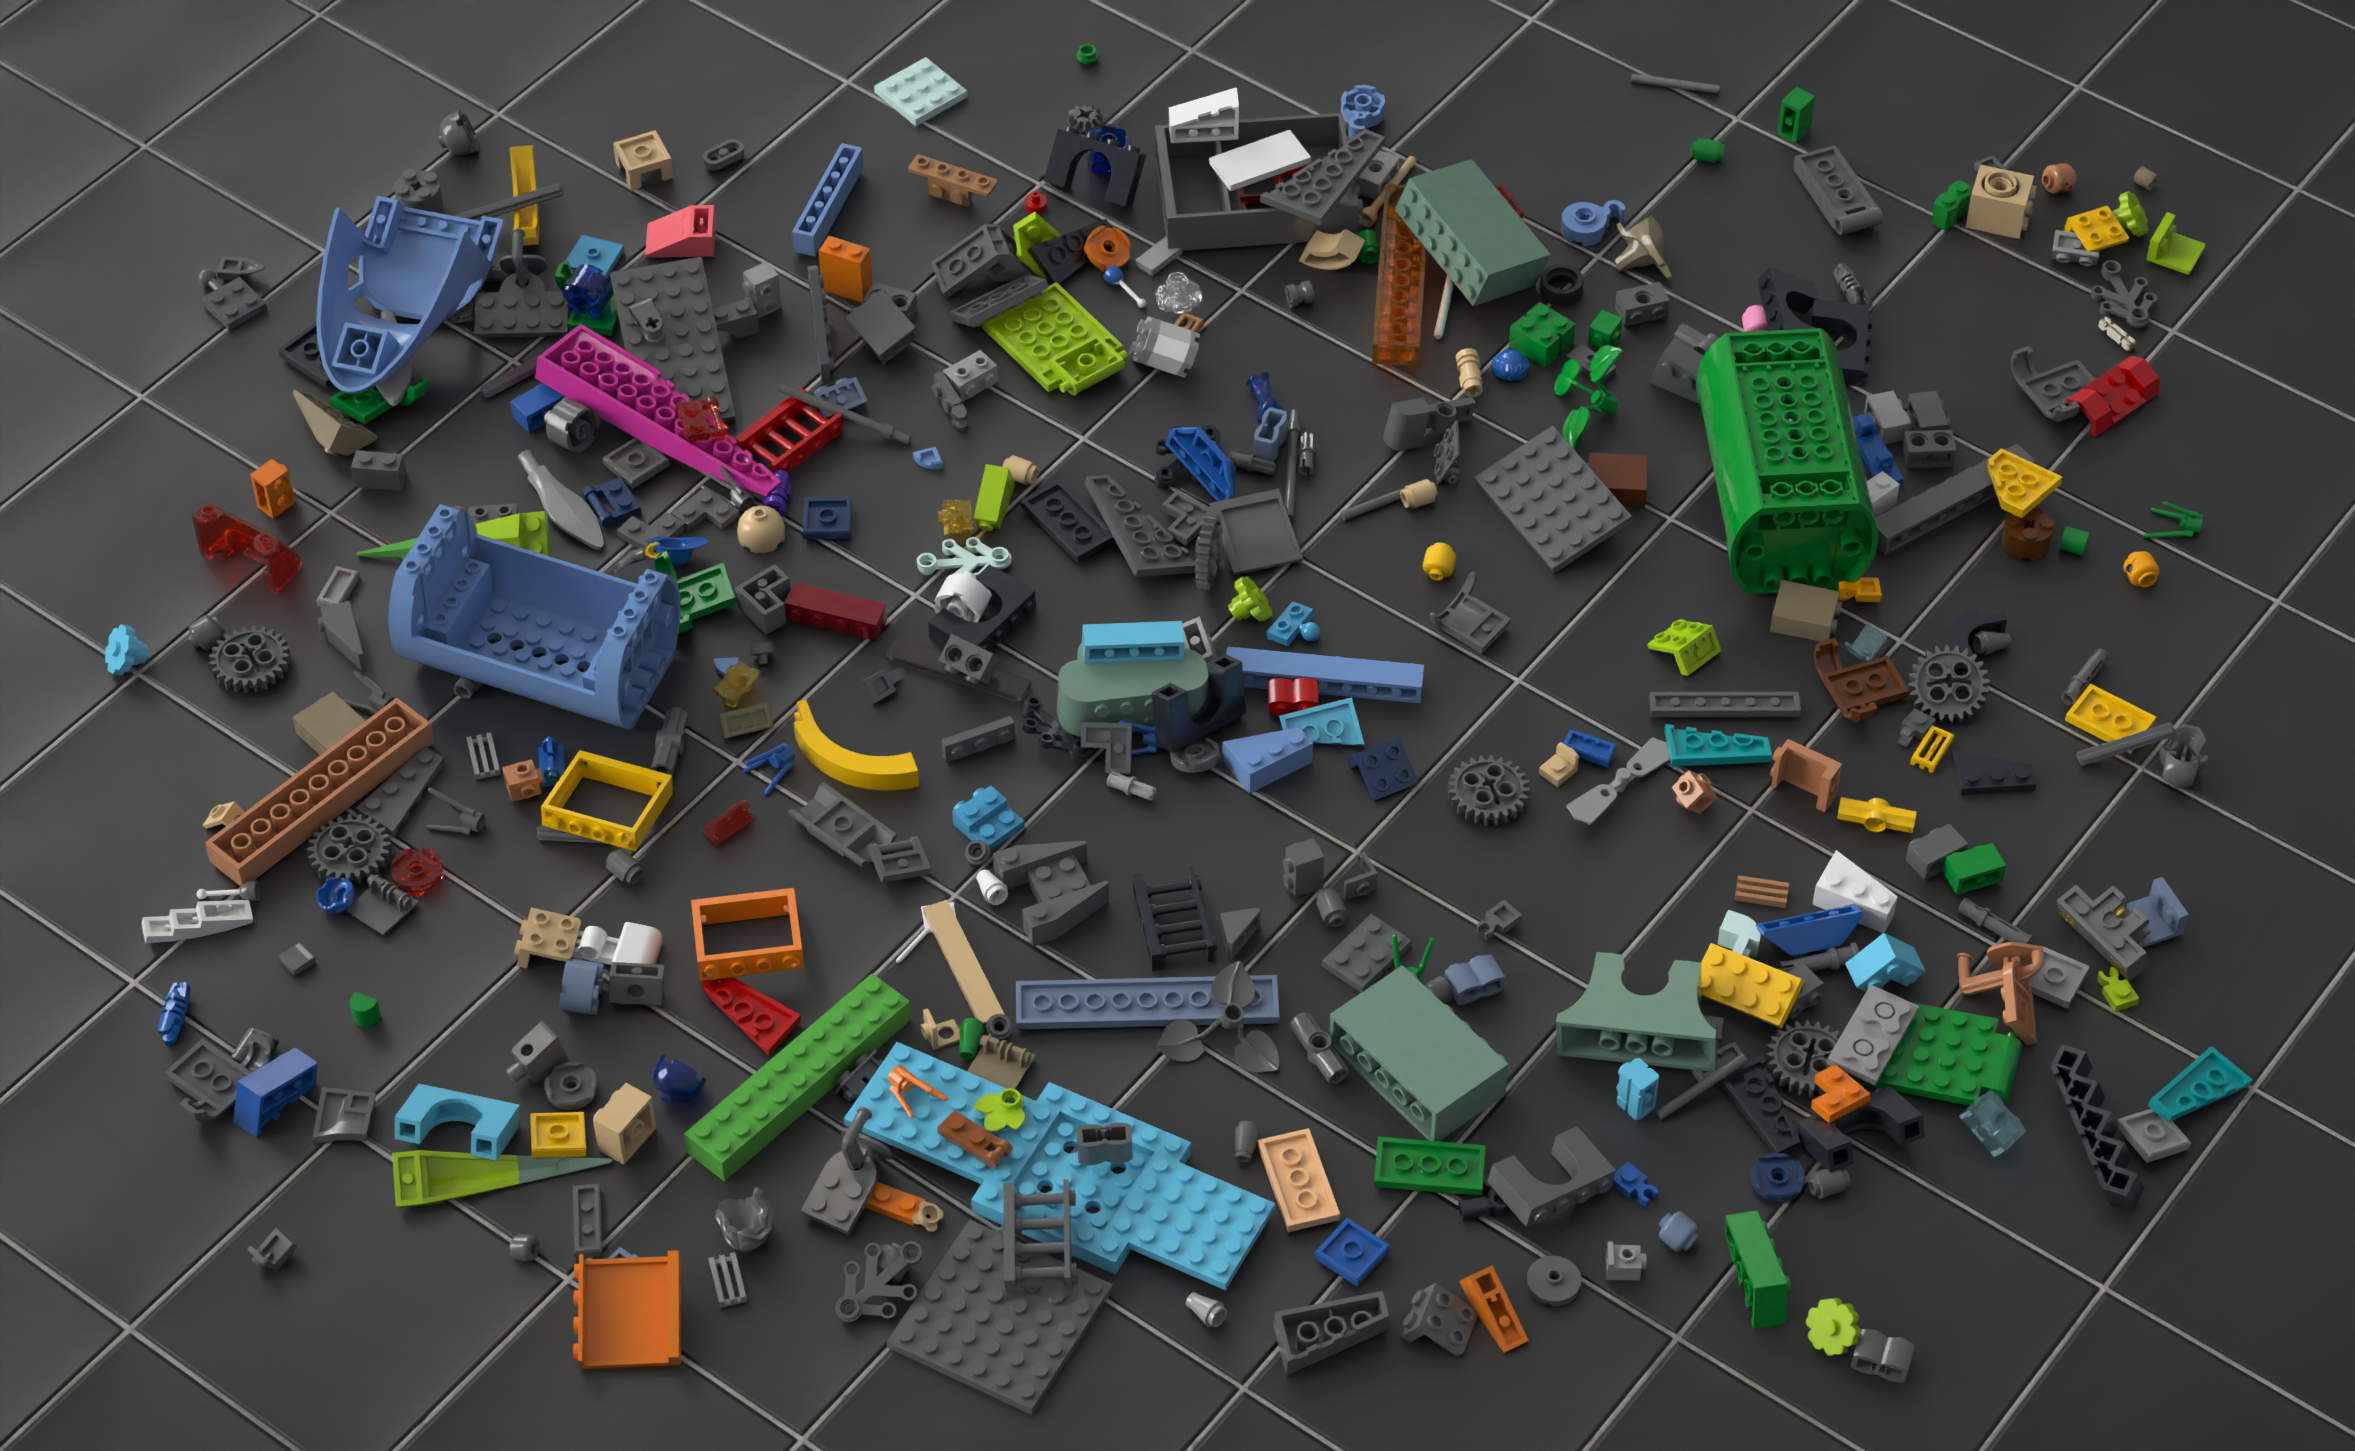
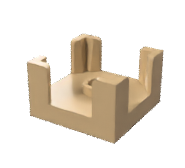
M656 130L613 143L616 164L619 169L624 166L627 183L631 191L641 188L640 174L661 168L663 180L673 178L671 157Z

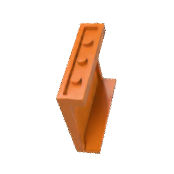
M679 1250L668 1251V1256L585 1260L584 1255L579 1254V1264H574V1279L579 1280V1290H574V1307H579L578 1317H574L573 1321L574 1334L578 1333V1343L573 1344L574 1360H578L580 1368L600 1369L681 1365V1256Z

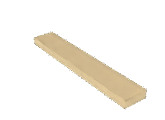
M948 900L923 907V913L975 1018L982 1021L984 1024L983 1028H985L988 1019L992 1015L1004 1014Z

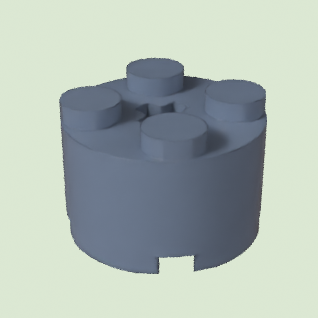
M568 959L566 961L562 979L563 988L562 993H560V1010L597 1015L599 1007L598 996L602 993L604 964L577 959Z

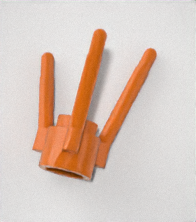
M902 1065L893 1068L888 1075V1081L892 1084L890 1091L897 1097L911 1119L914 1118V1114L902 1096V1091L909 1092L917 1085L943 1101L948 1100L947 1096L918 1079Z

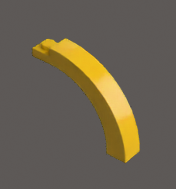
M533 145L510 147L514 196L537 190ZM538 204L514 211L513 229L520 228L524 230L523 245L539 244Z
M807 700L797 701V712L794 713L795 739L804 755L819 770L840 782L864 789L903 790L919 787L918 769L911 752L894 756H869L844 749L832 742L820 731L813 719Z

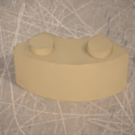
M1347 229L1337 234H1325L1317 230L1308 242L1299 261L1318 269H1340L1350 265L1357 258L1365 240Z

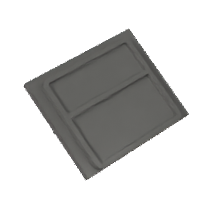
M1279 489L1209 504L1211 511L1221 513L1223 526L1222 544L1233 576L1303 561V556Z

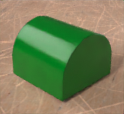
M2066 526L2059 549L2083 556L2087 548L2089 533Z
M354 992L350 998V1007L355 1024L360 1027L374 1025L381 1017L378 1001L359 992Z

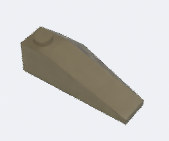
M294 389L293 395L317 441L325 447L324 451L334 456H337L338 453L348 456L356 452V450L376 441L378 436L362 424L357 423L356 425L349 421L350 417L333 410L332 406L316 396Z

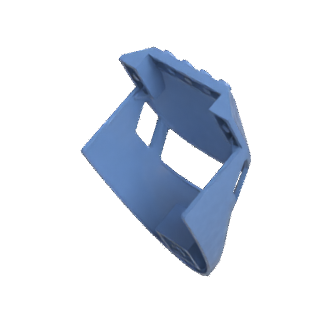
M377 196L364 235L341 208H336L323 257L316 319L317 341L322 364L330 381L344 393L357 394L383 382L401 368L441 323L463 309L480 290L492 266L505 221L487 216H482L481 221L408 208L404 207L397 199ZM359 257V282L348 289L349 263ZM361 296H365L380 310L392 309L395 315L419 319L421 322L419 324H398L383 321L364 314L353 302Z

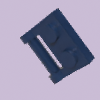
M621 477L595 487L587 486L582 490V496L591 503L599 515L600 523L604 527H609L632 516L641 514L640 505ZM599 497H604L613 511L612 513L605 509Z

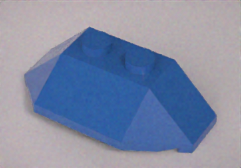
M1200 427L1173 428L1169 430L1165 444L1216 501L1232 499L1236 467L1233 461L1219 449L1217 443L1212 441Z
M1850 904L1809 914L1757 923L1756 927L1764 937L1791 956L1803 957L1808 955V952H1827L1830 947L1841 946L1862 919L1863 911L1855 904Z

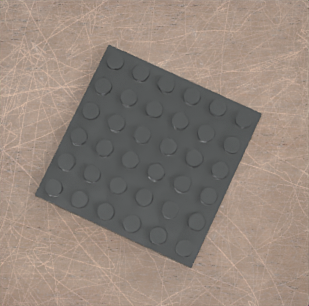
M969 1220L887 1340V1348L1032 1415L1113 1291V1284L1077 1268V1279L1072 1280V1290H1067L1065 1277L1022 1279V1282H1017V1293H1006L1004 1284V1235ZM1047 1254L1022 1255V1258H1017V1266H1022V1268L1065 1266L1064 1262Z

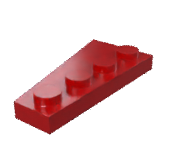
M735 977L706 980L701 985L702 992L768 1056L801 1022L800 1014Z

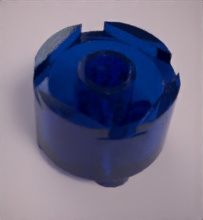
M1104 124L1101 125L1100 129L1095 130L1093 128L1089 131V133L1099 135V140L1106 142L1107 138L1119 141V146L1127 148V145H1131L1130 135L1128 136L1126 130L1121 126ZM1091 150L1086 153V161L1090 171L1111 174L1110 162L1103 153L1098 150Z
M581 264L578 268H575L562 290L563 297L568 302V309L574 313L581 312L586 314L587 312L594 318H600L614 295L610 276L606 278L602 275L603 270L589 264Z

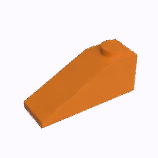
M1493 1265L1459 1281L1472 1308L1477 1311L1479 1318L1503 1353L1529 1341Z

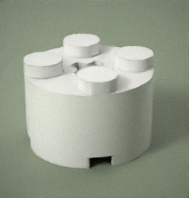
M966 571L963 574H952L946 578L934 600L936 603L934 609L938 613L945 608L964 620L978 622L992 594L982 583L976 580V576L973 573Z

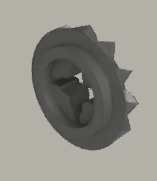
M1084 104L1083 107L1075 106L1074 110H1069L1067 122L1070 127L1077 128L1080 132H1090L1101 126L1103 115H1101L1100 109L1094 108V105L1086 107Z

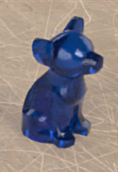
M1268 371L1263 372L1261 375L1253 374L1249 376L1250 378L1246 382V387L1249 388L1250 392H1253L1260 402L1259 409L1255 415L1258 422L1262 420L1263 414L1270 407L1285 411L1272 398V387Z

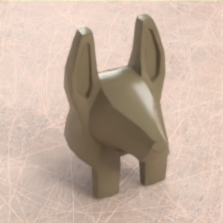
M1653 215L1645 218L1644 221L1636 224L1627 232L1622 224L1618 223V230L1628 245L1622 254L1615 259L1618 271L1621 272L1629 268L1655 264L1667 280H1672L1673 276L1664 259V233Z

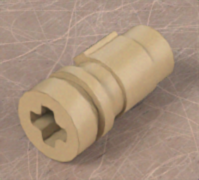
M1472 348L1460 350L1456 354V363L1460 373L1461 388L1466 396L1477 397L1483 392L1479 354Z

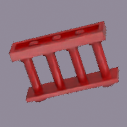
M803 388L799 389L800 391H803V392L809 394V392L806 391L805 389H803ZM789 397L736 436L735 440L737 441V446L743 451L754 452L770 463L772 473L777 470H783L789 474L791 470L843 432L842 414L838 412L828 420L812 409L810 404ZM804 414L819 424L820 427L811 432L797 423L795 419ZM788 427L804 439L794 445L778 434V432ZM767 440H772L787 452L778 458L761 445Z

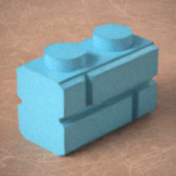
M1636 1058L1631 1062L1624 1063L1618 1071L1620 1078L1616 1090L1618 1091L1617 1104L1623 1110H1628V1114L1637 1121L1655 1109L1659 1075L1652 1068H1648V1065L1643 1060Z

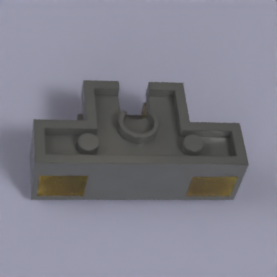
M2077 885L2056 900L2060 916L2078 931L2129 982L2149 966L2146 951L2138 945L2141 940L2151 933L2146 927L2149 924V919L2137 907L2131 912L2127 908V904H2125L2126 897L2114 885L2094 901Z

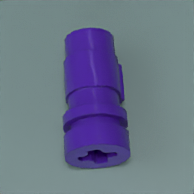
M777 470L773 474L781 480V483L768 496H764L762 506L773 508L782 517L786 512L791 483L790 475L786 471Z

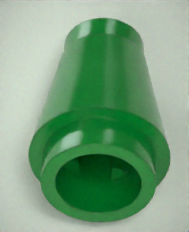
M966 1018L960 1024V1057L964 1059L975 1058L980 1040L985 1033L982 1021L975 1018Z

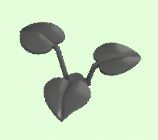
M1237 961L1224 968L1212 983L1211 995L1213 1000L1218 1004L1226 1005L1219 1018L1210 1027L1198 1035L1197 1027L1192 1022L1176 1020L1165 1028L1157 1043V1048L1167 1058L1177 1062H1191L1199 1058L1204 1051V1046L1200 1039L1207 1036L1218 1025H1222L1226 1029L1237 1028L1238 1036L1242 1043L1236 1046L1234 1056L1237 1064L1243 1070L1250 1073L1274 1072L1279 1068L1278 1051L1274 1042L1266 1033L1252 1030L1246 1038L1243 1035V1024L1240 1023L1244 1014L1242 1008L1248 1006L1254 999L1255 987L1241 961Z

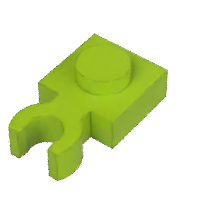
M2115 967L2110 968L2109 975L2111 977H2106L2102 971L2098 972L2097 980L2103 986L2102 994L2114 1012L2138 1005L2139 997L2127 979L2119 981V972Z

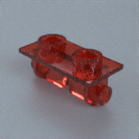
M738 800L726 813H722L712 821L709 820L707 826L701 832L718 846L755 820L756 817L748 811L750 805L747 800Z

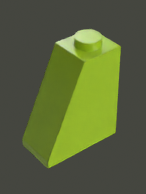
M988 464L985 466L974 513L975 523L980 529L992 531L993 528H1001L1015 488V482L1009 468Z

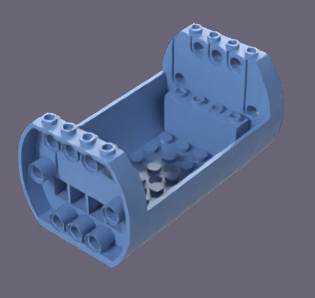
M439 504L395 573L388 613L390 640L393 650L402 658L614 726L632 730L673 660L680 626V592L674 577L651 569H646L643 576H639L638 584L479 535L477 534L475 521L469 513ZM492 639L500 640V642H496L494 644L489 643V641ZM515 646L523 647L522 649H519L517 651L511 649ZM537 653L545 654V656L540 658L534 657ZM560 660H565L568 662L562 665L556 664V662ZM583 667L588 668V670L585 672L578 671L580 668Z

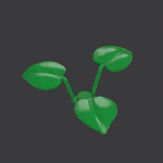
M1605 345L1596 352L1591 361V381L1599 386L1600 391L1596 390L1594 392L1575 381L1581 372V365L1574 359L1568 360L1563 365L1562 372L1555 381L1554 391L1559 396L1566 395L1572 385L1592 395L1591 403H1593L1594 407L1581 406L1579 411L1573 410L1563 425V438L1575 450H1577L1578 441L1589 423L1590 411H1595L1599 414L1603 411L1611 415L1619 406V398L1612 395V392L1607 390L1600 380L1606 375L1622 352H1624L1620 348Z

